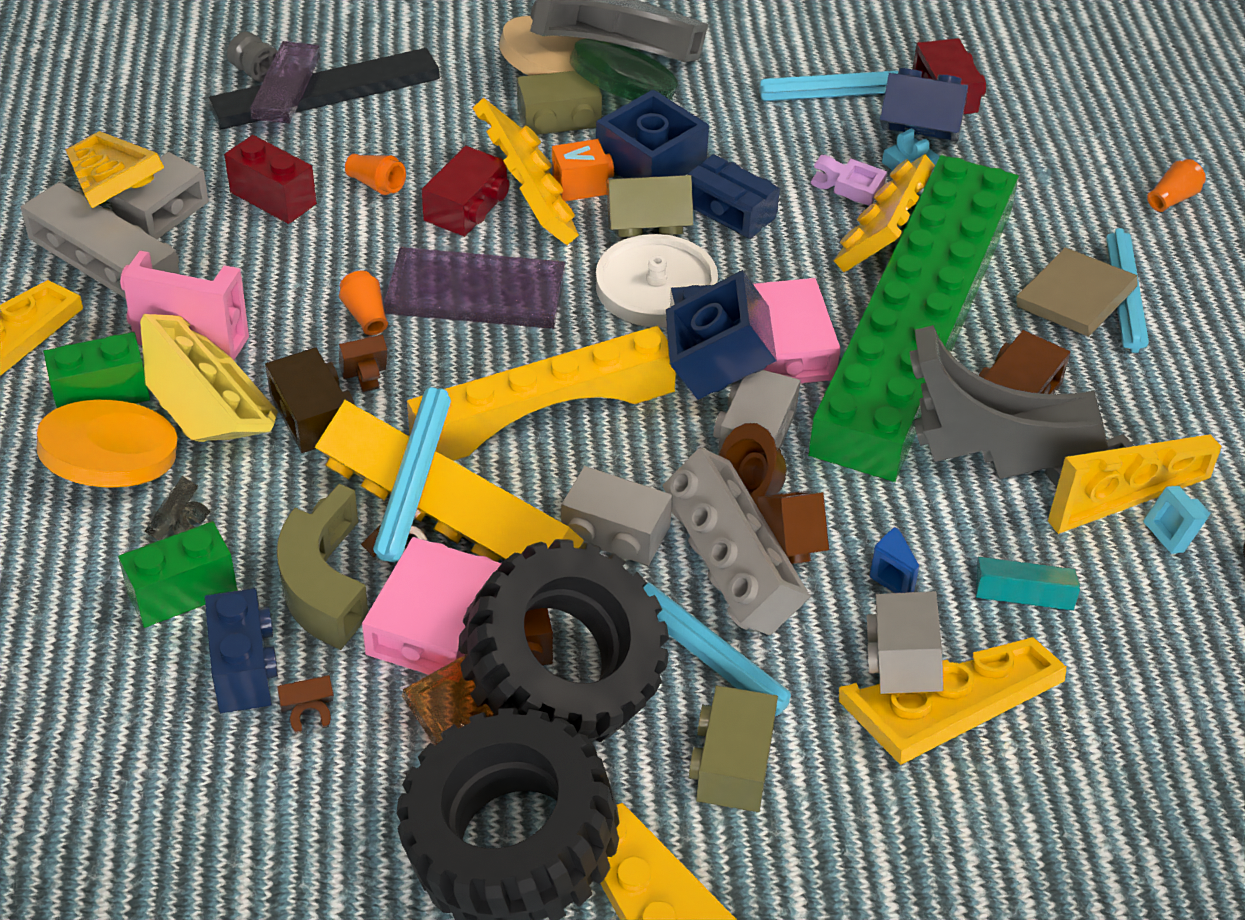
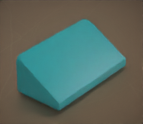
M978 556L976 598L1074 611L1080 592V583L1075 569Z

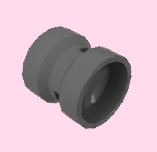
M245 31L236 35L231 40L227 49L228 61L239 70L245 71L255 81L264 82L269 80L279 68L281 58L279 52L270 44L262 42L259 37L251 32Z

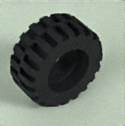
M555 539L549 548L544 542L531 544L521 554L513 553L505 559L499 568L492 573L476 594V598L467 608L463 618L465 628L459 635L458 650L462 654H468L460 664L463 679L465 681H474L476 687L470 695L477 706L481 707L486 704L494 713L492 716L499 715L498 709L517 708L519 715H527L528 709L546 712L551 723L555 718H562L574 725L577 734L586 735L592 743L595 740L602 742L612 736L646 706V702L655 695L662 683L660 674L667 668L669 653L667 649L660 648L669 640L667 624L665 621H658L657 615L662 611V608L655 595L649 597L643 587L647 582L638 572L634 575L629 573L623 567L626 561L616 554L612 553L608 558L599 554L601 549L599 546L584 542L580 548H574V543L570 539ZM550 608L568 613L582 622L595 638L600 650L602 663L600 679L591 683L571 682L559 678L545 669L535 658L527 643L524 631L525 613L533 609Z
M517 708L498 709L499 715L486 717L483 712L469 717L471 723L459 729L454 724L441 733L442 741L436 746L429 743L420 753L418 759L421 765L419 768L412 766L409 769L402 784L406 793H402L398 798L396 814L401 822L397 828L400 841L424 891L428 892L432 903L443 913H452L455 920H542L549 917V920H559L565 917L564 908L573 902L577 906H581L593 895L589 886L593 881L598 884L603 882L611 868L607 857H612L616 854L619 843V835L616 829L620 824L618 809L603 761L597 756L595 746L586 735L577 734L574 725L564 719L555 718L551 723L548 713L528 709L527 715H519ZM520 791H531L545 794L557 801L547 822L535 834L517 844L501 848H483L463 841L466 828L474 815L487 803L502 795Z

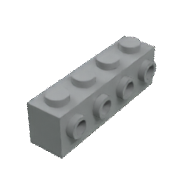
M61 182L56 183L20 206L30 240L126 298L125 291L122 290L120 285L121 274L124 267L130 265L139 251L150 253L152 269L180 274L178 267L179 257L172 246L148 235L139 226L128 223L116 216L108 208H103L100 205L91 208L83 193L76 192Z
M699 447L662 485L666 493L672 494L671 512L686 527L690 535L688 542L693 550L705 561L710 570L707 575L711 583L724 595L729 604L727 611L731 619L745 630L751 628L771 635L811 596L731 462Z

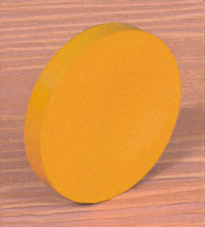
M87 400L67 404L48 413L38 425L36 448L37 455L43 465L64 479L95 487H127L152 481L162 476L172 467L176 459L177 433L173 425L165 417L144 406L117 400Z

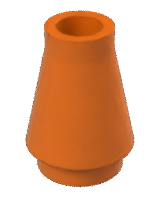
M351 154L345 163L347 176L357 179L382 195L397 193L403 187L406 179L404 164L392 155Z
M1191 159L1175 161L1156 187L1148 193L1147 200L1150 206L1158 212H1164L1169 207L1200 193L1206 181L1203 168Z
M363 270L346 275L340 282V300L361 325L366 335H377L383 332L388 326V321L384 313L378 279Z

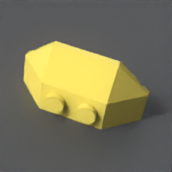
M143 314L140 325L146 386L159 400L160 405L174 418L188 438L198 442H205L207 440H231L271 432L277 417V409L229 355L207 337L190 330L191 324L181 316Z

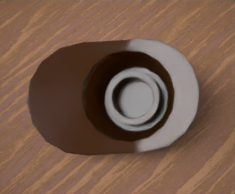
M744 423L734 428L726 437L719 456L731 462L759 509L758 497L778 494L781 491L787 474L785 458L780 448L776 447L775 440L769 430L758 423Z

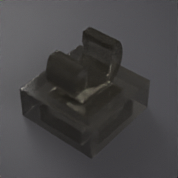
M182 476L167 495L144 532L157 540H162L171 528L175 535L195 528L186 518H191L195 522L202 524L210 513L209 509L202 503L189 502L198 485Z

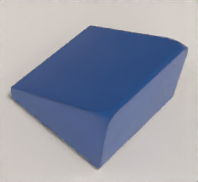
M894 527L875 545L869 577L894 593L914 592L919 564L899 529Z

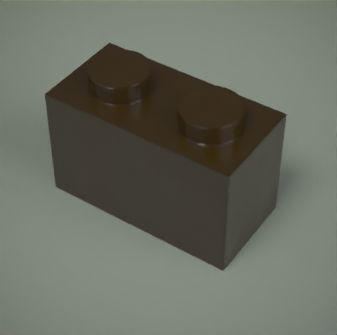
M316 347L265 363L270 397L300 452L305 453L316 449V444L344 400L355 405L348 390L342 392L340 389L339 377L333 363H325Z

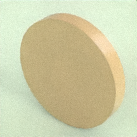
M531 16L516 17L504 25L499 41L500 51L511 65L524 74L531 76L593 69L597 83L601 80L607 64V55L596 40L535 34L530 32L533 21Z

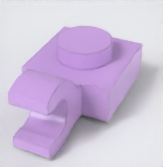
M820 155L814 168L822 170L826 174L817 171L811 180V184L820 189H828L835 186V194L870 206L875 200L873 197L876 192L885 184L887 171L851 158L845 165L830 156Z

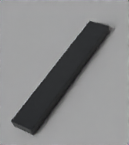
M426 47L210 96L208 99L210 109L221 130L440 79L438 65Z

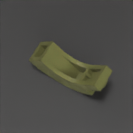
M338 484L326 498L320 499L315 505L312 514L295 507L284 522L277 543V559L282 591L291 615L312 636L339 650H342L356 633L368 614L366 585L337 572L326 563L332 552L359 522L355 490L342 484Z

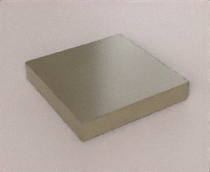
M1065 247L1016 296L1017 307L1089 337L1138 286L1137 275Z

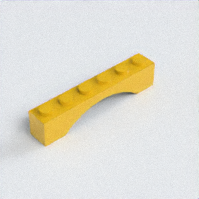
M657 325L446 388L444 390L448 392L451 403L435 451L452 461L470 456L482 443L505 426L529 413L556 403L581 398L602 397L638 404L675 392L676 372L671 367L669 361L668 339ZM423 396L407 400L409 434H411Z

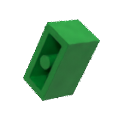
M135 332L43 350L56 408L87 400H117L134 404L150 400Z
M213 521L118 556L127 594L144 628L204 606L205 595L238 591L231 553Z

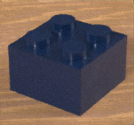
M899 68L898 74L889 73L880 116L882 129L905 132L912 128L915 135L958 142L967 100L968 85H962L961 78L950 75H938L937 80L922 78L921 71L907 68Z
M654 89L596 121V139H599L604 153L611 155L614 172L624 179L686 176L698 165L701 166L702 162L707 159L709 124Z
M743 270L666 309L670 365L697 400L713 392H719L729 384L752 373L760 372L768 365L777 361L769 305Z

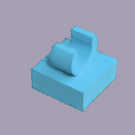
M911 128L898 135L896 145L884 150L882 163L893 171L904 160L908 159L912 163L926 154L936 165L939 155L929 149V141L927 139L918 141L914 138V130Z
M1180 486L1165 487L1143 522L1171 554L1184 553L1211 513L1198 499H1191Z

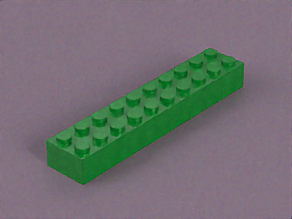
M940 155L813 417L808 456L896 482L916 436L914 419L921 418L919 398H923L921 383H925L924 377L915 378L909 353L917 349L915 330L934 325L939 339L950 353L952 352L1011 214L1019 175L1005 172L1000 168H990L967 162L958 157Z

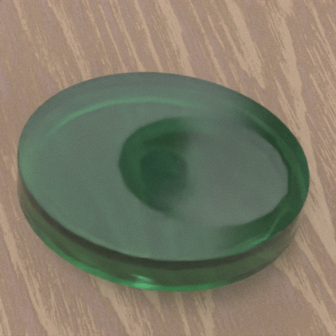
M581 39L575 43L570 56V64L573 69L587 81L609 93L631 101L653 89L669 100H672L678 86L676 77L665 66L651 57L623 45L592 39Z

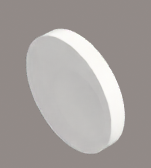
M645 234L624 239L605 251L596 268V291L599 300L605 308L624 321L646 327L657 325L659 327H667L666 309L670 307L672 287L714 285L718 283L717 267L705 250L683 238L664 234Z

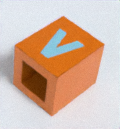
M599 139L552 146V176L563 188V192L560 194L564 201L607 195L606 179L614 176V165L611 155L604 153Z

